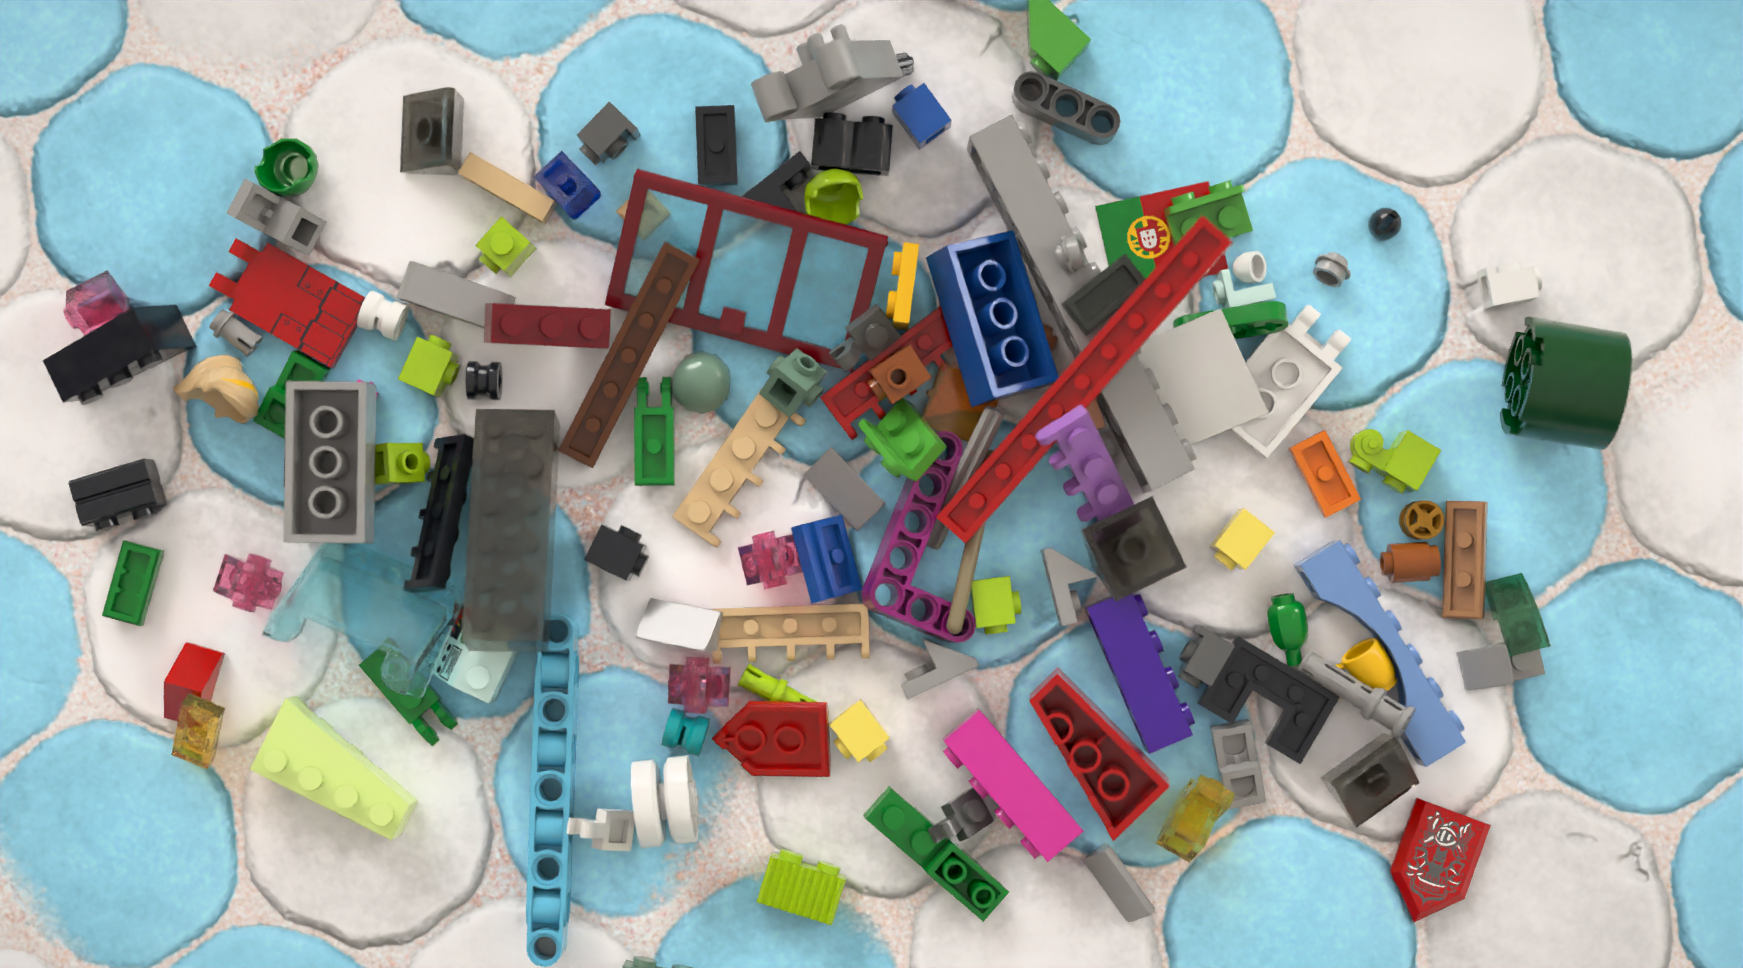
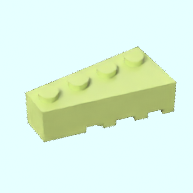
M297 696L285 698L250 770L390 840L401 835L418 801L385 771L368 760L356 746L347 742L333 730V727L328 722L311 711L307 704Z

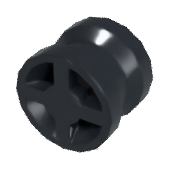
M468 361L465 379L468 400H477L480 396H488L491 400L500 401L503 388L501 362L480 365L477 361Z

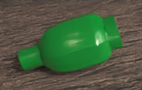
M1294 593L1272 596V605L1267 610L1272 639L1278 648L1285 651L1288 666L1300 665L1302 661L1300 648L1306 643L1308 638V622L1305 608L1302 603L1295 600Z

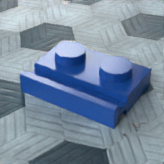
M842 514L791 527L811 604L862 590Z

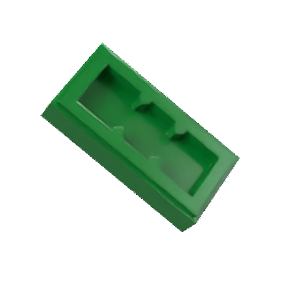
M123 540L102 616L137 626L144 625L164 550Z

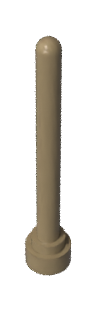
M988 449L982 464L995 450ZM986 522L964 546L947 621V630L952 634L959 633L963 627Z

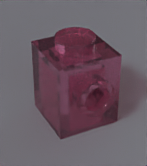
M107 270L67 290L66 306L63 312L70 326L73 329L79 328L85 336L129 310V299Z

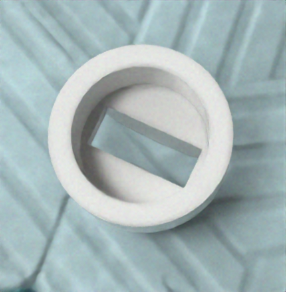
M1259 251L1245 252L1239 255L1233 263L1234 275L1244 283L1263 281L1266 276L1264 256Z

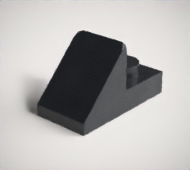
M799 151L742 197L797 211L782 191L788 188L792 192L809 178L806 174L811 169L809 161Z

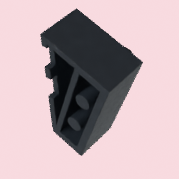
M177 305L132 307L42 361L62 402L80 401L81 405H86L104 396L103 391L128 383L134 376L196 347V344Z

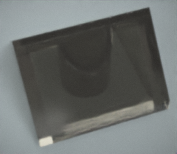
M445 87L403 95L400 173L459 175L458 172L461 168L464 98L455 88Z
M1153 496L1081 530L1092 568L1114 601H1118L1187 568Z
M1382 733L1320 777L1356 828L1420 783L1399 740L1386 733Z

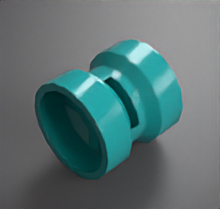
M672 708L661 745L672 749L679 746L685 748L687 753L699 756L706 738L710 718L700 715L695 718L689 717L683 710ZM684 727H686L684 736H681Z

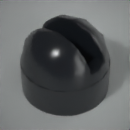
M1381 208L1370 216L1368 221L1369 231L1379 240L1391 239L1401 229V218L1395 210ZM1389 215L1392 216L1394 221L1382 232L1378 226Z

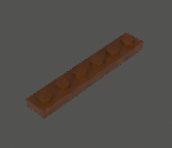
M667 241L663 243L558 449L559 452L591 468L594 467L700 261L699 258Z

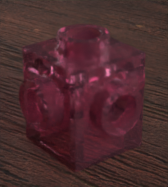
M775 531L753 535V544L738 547L747 586L763 582L764 590L787 584L786 576L803 572L793 534L776 538Z
M249 553L247 559L225 554L213 592L233 600L232 606L241 610L255 612L257 606L272 610L275 599L281 592V581L284 572L270 567L272 560L260 555Z
M686 657V664H670L668 703L684 705L683 712L707 713V707H728L731 667L709 665L710 658Z

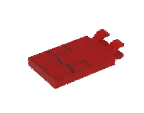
M235 238L228 252L248 263L238 283L216 272L208 286L234 299L229 311L234 312L236 315L334 369L358 327L357 319L365 297L268 242L263 251L260 252Z

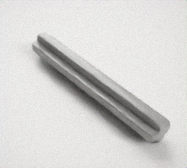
M991 406L985 407L960 458L939 513L980 468L1004 419V413L999 409ZM936 519L926 546L936 550L941 548L949 531L938 519Z

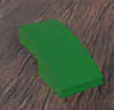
M298 350L292 351L276 384L269 387L259 407L258 415L254 417L253 421L285 439L286 381L324 382L330 368Z

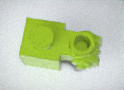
M1366 429L1356 433L1351 438L1350 451L1352 457L1349 463L1367 474L1372 469L1375 470L1378 474L1385 477L1382 481L1384 485L1403 494L1405 490L1408 492L1418 491L1442 450L1409 430L1399 432L1390 449H1384L1382 435L1376 430Z

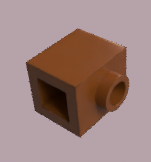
M905 345L868 370L872 379L867 383L880 402L886 398L890 404H894L932 377L911 345Z

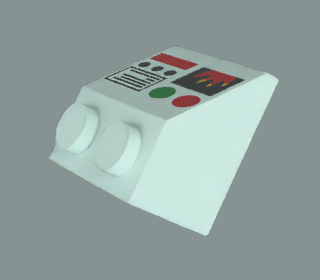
M457 598L424 669L452 687L489 704L496 701L529 630L461 598Z

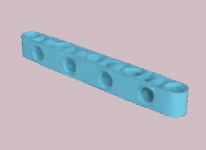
M564 613L551 614L540 623L535 663L526 895V949L531 962L540 967L552 966L566 951L571 904L573 834H567L566 832L569 817H574L579 688V630L575 619L569 614ZM557 619L566 623L569 631L567 638L562 642L553 640L549 633L550 625ZM559 699L563 702L566 711L561 720H554L548 716L546 706L549 700ZM547 778H555L560 781L563 791L559 798H550L545 794L543 785ZM550 857L558 862L560 870L557 876L549 877L543 874L540 867L543 858ZM548 937L554 940L557 948L556 953L550 956L542 954L537 945L539 938Z

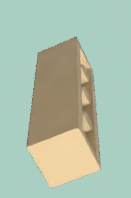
M471 152L458 172L461 177L545 225L557 206L555 200Z

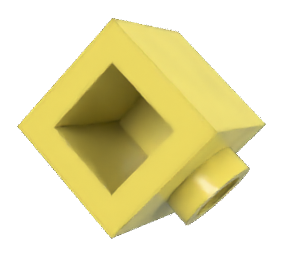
M1245 508L1236 511L1209 546L1217 551L1213 557L1230 571L1235 567L1239 570H1246L1275 532Z
M861 699L829 724L838 736L833 742L847 760L854 756L858 763L865 757L869 762H872L888 749L884 742L890 738L889 734Z

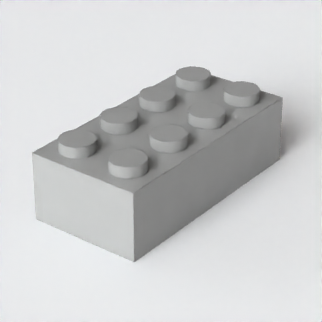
M286 381L284 542L374 543L376 385L368 382Z

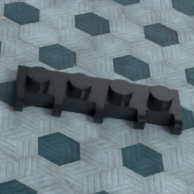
M460 434L436 438L433 447L438 449L434 471L427 474L426 481L431 483L426 508L419 511L418 518L423 520L418 546H414L411 549L410 556L415 557L411 580L404 581L403 590L419 593L440 591L446 588V583L451 574L450 564L454 545L459 536L458 526L461 511L467 498L466 487L469 473L475 460L474 449L477 439L474 437Z

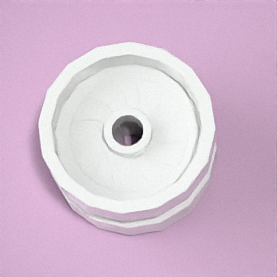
M688 755L667 758L663 771L664 783L661 781L658 765L653 759L631 763L633 812L637 837L641 848L662 846L666 839V820H668L670 834L676 844L698 841V795Z

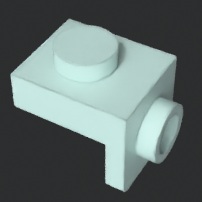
M1229 269L1218 272L1216 274L1217 281L1212 282L1215 301L1217 304H1223V308L1267 302L1276 298L1273 283L1234 291Z

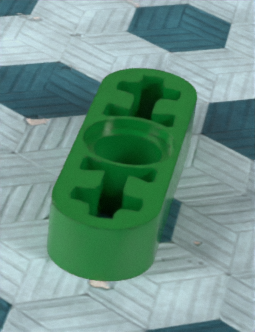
M1267 301L1221 309L1235 339L1277 333L1288 327L1286 305L1279 301ZM1215 310L1180 316L1173 321V328Z

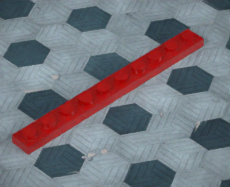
M1202 215L936 518L965 544L968 543L1056 444V441H1053L1048 445H1040L1036 438L1037 432L1081 404L1087 409L1234 242Z

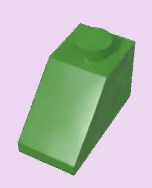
M1026 0L1028 55L1032 58L1030 64L1038 73L1047 77L1050 75L1057 81L1088 48L1091 39L1050 0Z

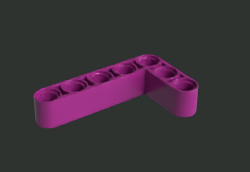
M943 431L936 434L946 444L948 449L947 456L944 460L937 458L922 475L928 476L932 480L933 492L930 496L922 494L919 488L922 476L917 482L908 477L906 478L862 588L861 597L866 608L874 613L938 640L960 643L970 639L975 632L976 623L972 613L966 609L962 630L953 636L948 632L946 626L951 602L911 586L914 574L936 522V516L939 514L962 456L963 447L959 437L953 432ZM910 511L919 518V527L914 533L906 528L904 522L905 516ZM895 548L902 550L905 556V562L900 569L893 567L890 562V554ZM881 584L886 585L891 594L889 602L884 606L880 605L875 597L876 589ZM917 599L921 600L926 608L924 617L919 621L914 619L911 613V606Z

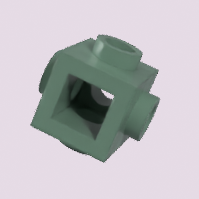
M797 348L788 357L784 358L780 355L772 363L766 373L770 377L759 394L790 418L804 404L811 407L817 401L824 390L820 383L826 376L827 371L818 365L811 356L804 354Z

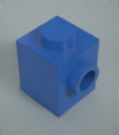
M922 83L917 88L911 84L894 97L896 103L892 105V114L919 150L951 127V118L925 83Z

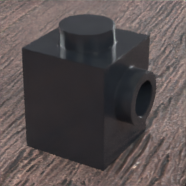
M601 524L584 560L615 576L630 581L633 575L637 577L641 575L649 556L644 554L647 545L639 542L642 537L641 534L623 525L616 531Z

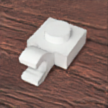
M597 808L595 820L569 817L566 833L578 834L581 838L592 839L591 847L598 850L631 851L635 828L634 812L626 809Z

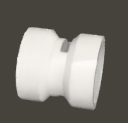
M370 291L359 311L357 326L368 331L373 329L379 330L382 336L396 341L406 324L409 315V305L400 301L393 303L386 301L384 295Z

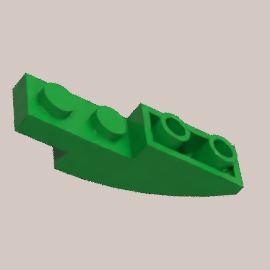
M890 786L887 787L863 815L870 824L921 866L930 877L983 922L1009 893L999 881L951 838H944L935 844L928 832V829L935 824Z

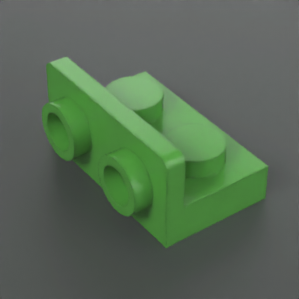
M1231 180L1208 187L1210 194L1195 198L1194 192L1171 198L1173 206L1163 211L1174 246L1202 215L1228 238L1253 231L1242 195L1245 192L1243 184L1233 187Z
M904 398L898 400L877 426L864 418L858 423V426L866 435L864 438L866 445L877 454L882 455L884 459L881 461V464L897 478L903 474L917 482L947 447L913 404Z

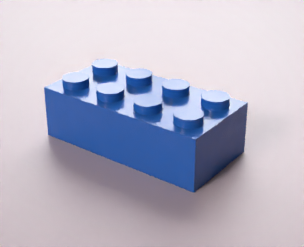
M1014 230L947 245L926 257L971 407L1034 391L1054 383L1059 378Z

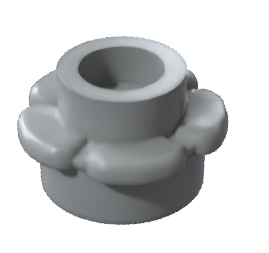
M1063 235L1061 237L1062 244L1055 247L1059 265L1062 270L1069 268L1071 273H1077V269L1087 266L1083 246L1078 236L1066 238Z
M1329 252L1327 255L1321 254L1315 260L1316 266L1313 274L1325 285L1340 287L1342 282L1348 280L1351 276V272L1348 270V261L1338 253Z

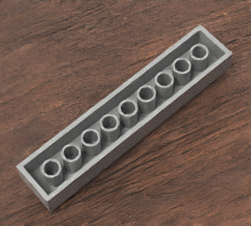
M1010 115L970 135L967 151L1008 231L1014 230L1021 256L1074 359H1076L1114 314L1086 336L1061 305L1100 274L1101 270L1095 262L1089 264L1087 258V266L1077 269V273H1071L1069 268L1061 269L1055 247L1062 244L1061 237L1063 235L1066 238L1078 236L1083 249L1087 248V245L1078 227L1071 229L1067 222L1065 214L1069 213V210L1060 192L1053 194L1047 181L1051 176L1041 156L1036 159L1034 158L1029 146L1033 141L1023 121L1016 123L1013 115ZM1139 349L1096 399L1143 493H1147L1194 470L1192 461L1196 460V455L1186 438L1179 439L1173 427L1178 424L1177 418L1168 403L1161 404L1155 392L1160 389V386L1152 370L1149 367L1145 370L1143 369L1137 355L1142 353L1141 349Z

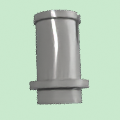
M224 309L221 310L209 326L214 331L213 336L216 338L221 336L243 352L246 357L250 356L258 347L255 344H260L263 337L237 320L234 312L228 313Z

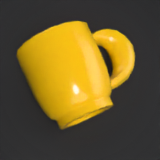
M1368 638L1352 646L1342 656V663L1336 664L1337 667L1342 670L1346 669L1350 675L1373 689L1382 687L1388 691L1398 680L1395 676V667L1377 638Z

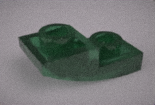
M1523 573L1485 582V593L1494 621L1498 620L1509 657L1551 646L1537 604Z

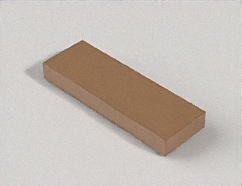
M1446 501L1442 618L1484 619L1488 502Z

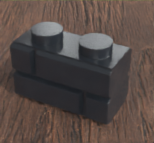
M140 459L73 479L68 483L73 501L76 504L75 508L80 524L82 526H94L96 532L119 526L118 519L129 515L133 516V520L154 516L157 514L156 507L166 505L167 502L162 484L160 483L157 466L153 459Z

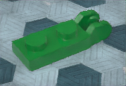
M640 377L637 381V407H634L635 486H675V408L672 407L671 377H662V382L660 383L662 407H648L649 382L647 377Z
M391 639L387 640L359 664V667L409 725L413 724L417 732L431 746H434L440 739L437 736V732L423 719L422 715L431 708L440 722L451 730L458 725L455 717L440 701L442 697Z

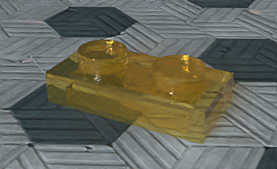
M188 693L181 703L171 755L208 770L215 758L225 708Z

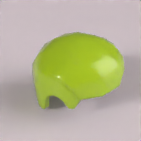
M829 169L818 172L806 185L804 203L807 214L846 225L856 220L860 215V200L864 199L863 191L858 178L851 172L841 169Z

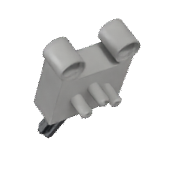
M840 24L830 30L833 41L825 43L822 34L816 33L809 36L807 42L797 46L796 50L802 66L786 74L784 71H777L754 80L751 83V87L763 119L767 123L784 119L823 117V113L835 112L904 76L911 75L914 71V59L905 52L895 55L890 40L851 41L845 25Z

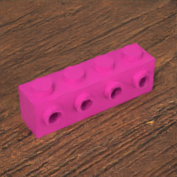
M979 708L943 738V741L948 746L943 750V753L957 769L964 764L973 775L968 782L983 799L990 795L999 807L994 812L1009 829L1016 825L1025 835L1020 842L1034 859L1042 855L1049 862L1083 832L1077 822Z

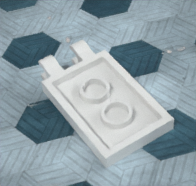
M1306 305L1292 324L1288 323L1286 329L1277 333L1267 334L1245 361L1269 413L1233 427L1231 430L1267 459L1342 370L1343 367L1334 360L1351 341V338L1340 329L1330 336L1324 346L1308 334V329L1321 315L1310 305Z

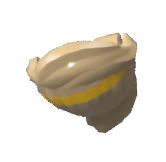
M226 354L208 357L199 362L178 385L173 387L175 394L183 400L201 399L215 408L216 418L228 417L237 423L244 424L258 415L259 397L256 386L243 372L240 359Z

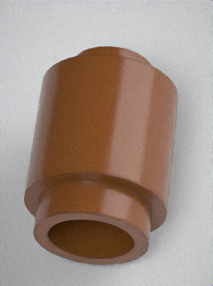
M1427 542L1388 544L1386 552L1380 553L1381 573L1383 576L1388 575L1390 583L1429 581L1431 577L1440 575L1441 560L1438 546L1428 545Z

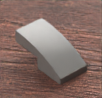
M1249 719L1235 721L1233 724L1225 723L1210 726L1217 768L1227 809L1265 803L1266 798L1261 766L1257 761L1252 725Z

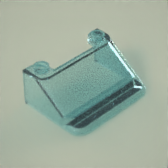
M323 543L271 613L262 635L276 641L289 642L300 635L307 619L387 652L381 667V677L385 685L403 695L422 699L462 608L463 596L460 589L448 581L445 590L419 593L403 590L404 581L411 580L412 566L357 543Z

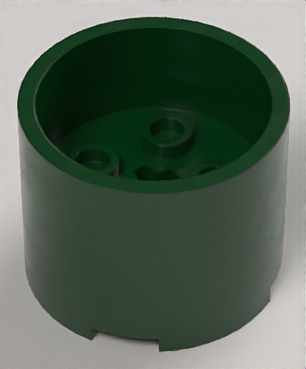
M1526 317L1524 326L1527 327L1524 333L1515 332L1505 364L1502 386H1505L1504 398L1505 402L1508 403L1507 409L1502 408L1500 411V422L1503 432L1509 435L1604 450L1610 445L1618 431L1627 403L1632 371V351L1628 336L1623 332Z

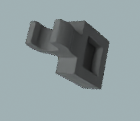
M874 304L845 327L851 337L834 347L829 354L838 366L840 365L844 371H847L859 361L862 354L871 361L900 339L901 336L877 304Z
M971 788L941 806L946 818L930 827L928 832L935 844L944 838L949 839L954 835L957 836L960 842L970 838L994 822V819L982 797L974 788Z

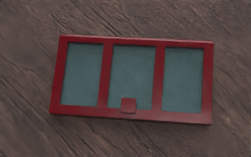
M636 170L633 176L634 180L605 300L606 306L629 312L663 243L667 241L700 259L668 321L669 323L788 355L798 348L818 363L842 369L840 365H837L829 352L851 337L845 327L870 308L885 248L888 246L887 235L645 170ZM855 365L848 371L853 372Z

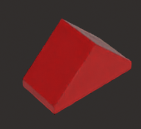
M189 642L184 644L164 680V718L198 728L204 727L225 655L224 652Z

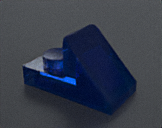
M563 151L558 153L533 176L573 220L579 218L601 197L600 190Z

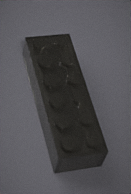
M476 409L462 641L469 651L549 652L559 461L558 449L560 442V422L555 410Z

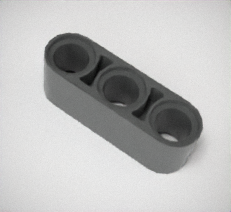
M1034 71L1025 72L1015 81L1012 101L1018 110L1096 145L1107 144L1114 138L1120 127V115L1114 107ZM1026 84L1035 85L1040 90L1041 96L1035 101H1028L1021 96L1020 88ZM1061 100H1068L1074 104L1076 113L1071 117L1061 116L1058 114L1055 104ZM1096 116L1106 117L1111 123V130L1107 133L1095 131L1091 125V119Z

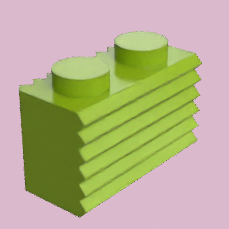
M781 849L779 855L771 853L756 902L832 925L846 881V876L839 874L841 867L825 861H818L817 867L803 863V855Z

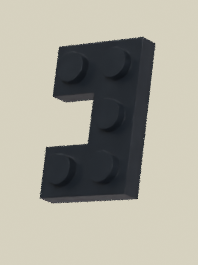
M1236 636L1232 642L1235 647L1213 685L1211 687L1207 685L1197 704L1233 724L1249 695L1254 691L1284 709L1267 737L1265 744L1301 764L1340 697L1241 637Z

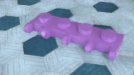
M1082 404L1037 432L1036 438L1040 445H1048L1056 441L1060 449L1049 458L1052 468L1058 470L1068 465L1074 476L1063 484L1065 493L1068 496H1074L1082 491L1087 503L1077 509L1076 513L1080 521L1087 522L1094 517L1096 518L1099 526L1089 532V538L1093 544L1103 543L1141 519L1089 413Z

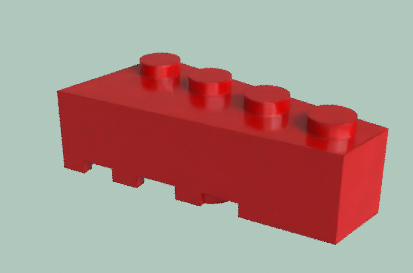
M1059 667L1030 693L1029 702L1053 742L1059 748L1074 777L1077 778L1095 812L1098 813L1107 832L1114 841L1170 787L1169 778Z

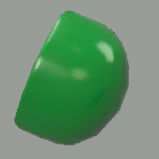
M281 138L272 145L263 148V158L259 165L254 166V173L259 185L277 196L296 197L304 194L312 186L318 173L319 164L317 155L309 145L297 138Z

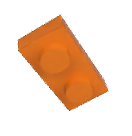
M1326 430L1288 448L1324 518L1361 500Z

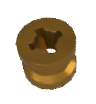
M1428 500L1414 501L1407 504L1399 515V526L1402 532L1414 540L1431 539L1440 533L1444 525V514L1441 508L1436 503Z

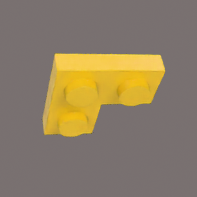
M903 242L902 252L894 251L891 275L899 276L897 291L889 290L886 316L889 319H893V326L898 330L907 331L909 325L919 244Z

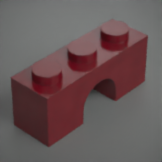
M485 303L484 343L609 349L611 309Z

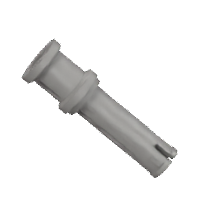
M1312 650L1304 656L1297 670L1360 709V714L1367 721L1373 719L1391 730L1392 736L1396 739L1402 735L1415 714L1416 708L1411 705L1405 707L1387 696V691L1382 687L1373 689Z

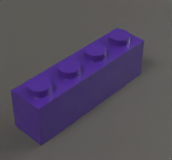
M1126 589L1084 607L1145 751L1151 754L1193 736L1190 726L1195 724L1193 715L1186 702L1180 704L1174 690L1179 688V683L1171 666L1164 668L1159 653L1163 652L1164 649L1155 630L1149 632L1143 617L1148 615V611L1141 595L1136 594L1133 596L1131 589Z

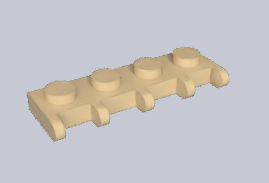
M758 393L672 517L718 548L721 541L717 536L710 534V531L724 511L736 519L739 518L741 512L731 506L730 503L747 479L758 487L762 485L764 481L753 474L752 471L770 447L780 455H783L786 448L774 440L789 420V417ZM796 412L790 417L793 423L801 427L806 422Z
M864 604L711 609L723 612L717 651H712L713 664L721 663V648L748 647V662H756V647L787 646V660L796 661L795 645L826 644L827 660H835L834 644L861 643L860 653L862 659L870 658L868 608Z

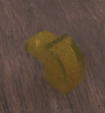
M1202 774L1196 780L1191 778L1170 810L1155 843L1190 863L1205 847L1215 822L1231 806L1236 794L1226 789L1219 781L1207 778Z

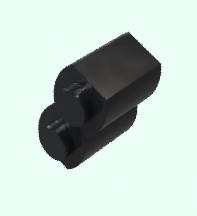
M833 112L823 113V118H815L811 161L812 170L841 169L862 175H889L893 125L885 124V118L863 116L862 122H853L846 120L847 115Z

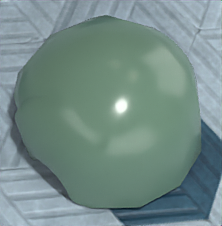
M699 351L686 355L676 366L673 373L672 388L676 400L686 410L700 414L717 410L727 400L730 393V370L728 366L713 353Z

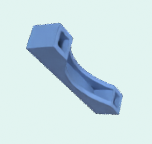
M1340 540L1331 541L1294 564V567L1315 599L1332 604L1351 615L1374 638L1379 640L1395 667V676L1398 679L1396 683L1398 703L1405 707L1411 705L1416 708L1413 718L1400 737L1416 763L1427 767L1466 743L1461 734L1465 728L1453 710L1447 712L1440 701L1444 694L1437 682L1431 676L1426 678L1419 665L1423 661L1415 647L1411 643L1405 645L1398 632L1402 630V627L1395 615L1390 610L1385 612L1377 598L1381 596V593L1376 584L1369 576L1364 578L1356 566L1360 563V560L1354 549L1348 543L1343 545Z

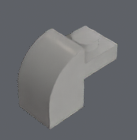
M245 178L226 213L307 256L311 254L327 221Z

